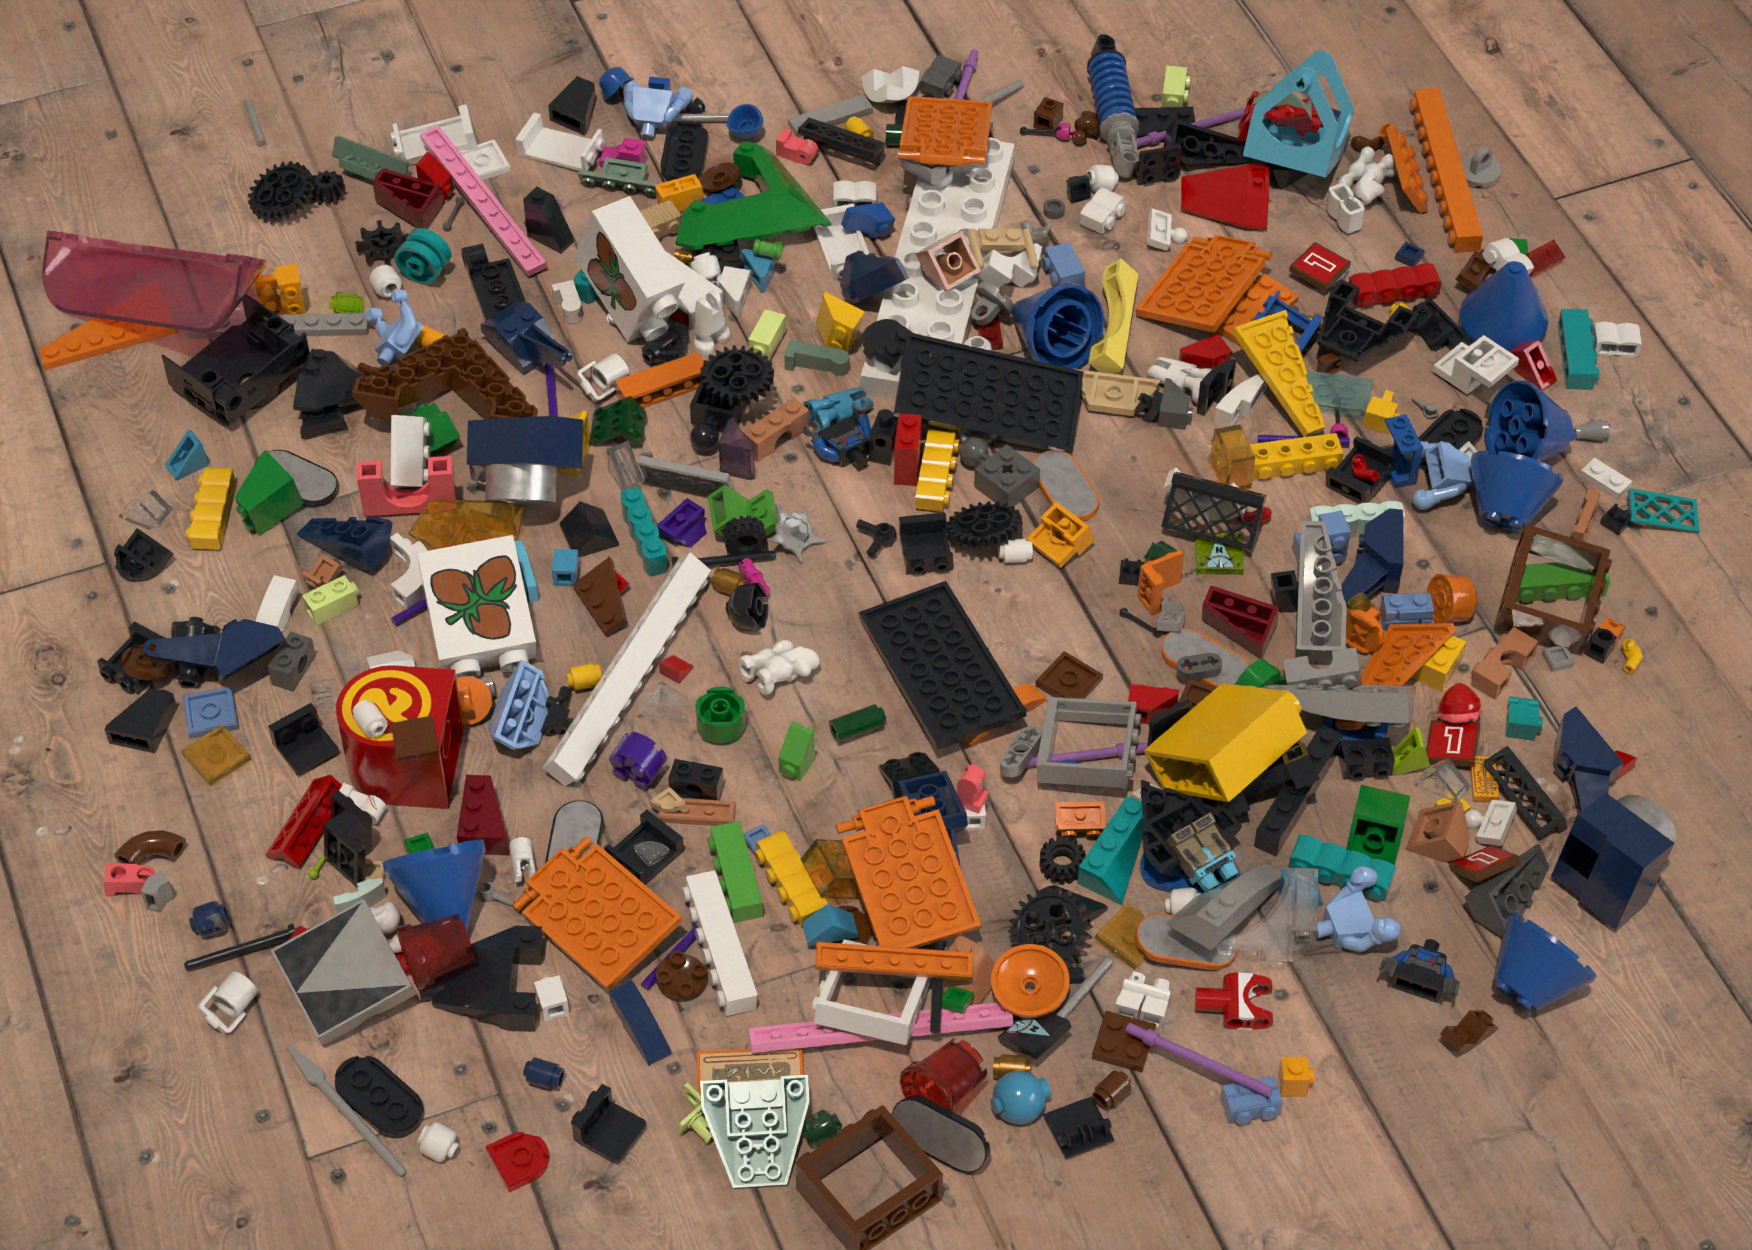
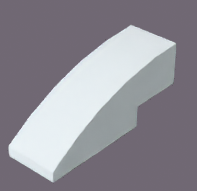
M1261 374L1240 383L1223 397L1215 408L1214 423L1231 429L1239 415L1249 417L1267 389V383Z
M273 576L260 606L256 622L278 626L280 631L283 632L291 617L290 608L299 593L296 580Z

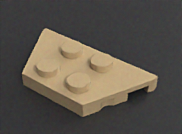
M1080 370L1084 371L1081 396L1089 411L1134 416L1138 412L1135 409L1137 404H1144V402L1137 400L1139 395L1146 393L1151 396L1154 391L1159 389L1160 380Z

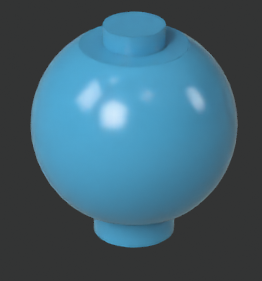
M1012 1071L1003 1075L997 1081L990 1101L991 1107L995 1114H999L1002 1119L1009 1123L1026 1124L1035 1120L1041 1114L1045 1106V1099L1051 1097V1089L1044 1077L1037 1079L1036 1076L1026 1071Z

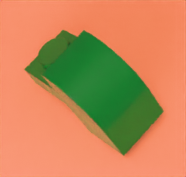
M1261 658L1249 665L1234 685L1262 688L1265 685H1284L1286 679L1281 675V671L1277 667L1270 665Z

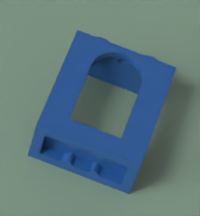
M1278 290L1274 297L1269 295L1263 304L1265 310L1263 313L1258 311L1253 321L1286 310L1288 314L1287 321L1304 331L1296 343L1302 353L1320 326L1323 318L1315 314L1312 320L1279 300L1278 296L1281 292Z
M1407 414L1385 418L1384 421L1394 439L1393 447L1383 449H1388L1395 454V470L1391 473L1389 479L1394 489L1415 485L1423 446ZM1413 452L1411 465L1404 458L1403 454Z

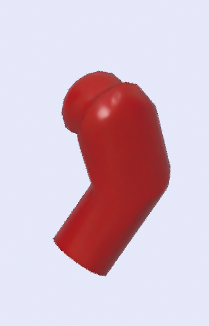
M1355 455L1352 458V469L1356 478L1373 482L1378 480V471L1368 469L1362 455Z
M1263 507L1259 525L1271 518L1272 512L1270 508ZM1257 509L1253 512L1245 511L1242 514L1247 523L1255 519ZM1239 516L1236 518V520L1242 521Z

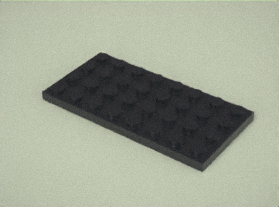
M907 332L893 416L898 417L899 413L922 415V423L1047 451H1063L1071 455L1073 452L1084 371Z
M947 581L859 612V619L936 750L1027 717L1025 707Z

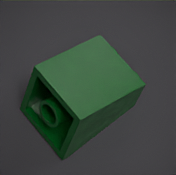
M267 450L262 452L234 497L238 504L236 510L243 518L242 523L249 531L254 530L259 536L304 504L294 479Z
M1361 785L1346 850L1357 851L1372 859H1381L1395 865L1410 796Z

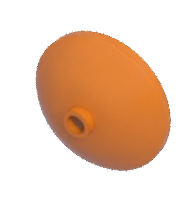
M1024 944L1009 949L999 957L991 973V988L995 999L1006 1011L1019 1017L1036 1018L1053 1012L1063 1003L1069 990L1070 979L1066 964L1057 953L1041 945ZM1032 986L1035 989L1033 991L1026 990V987Z

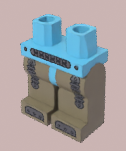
M1211 812L1191 825L1189 824L1175 832L1165 841L1179 856L1180 866L1186 875L1190 877L1188 879L1191 884L1194 885L1198 882L1205 892L1219 885V882L1213 875L1214 872L1218 871L1224 881L1238 874V870L1232 861L1236 858L1233 850H1230L1228 843L1222 838L1214 825L1215 819Z

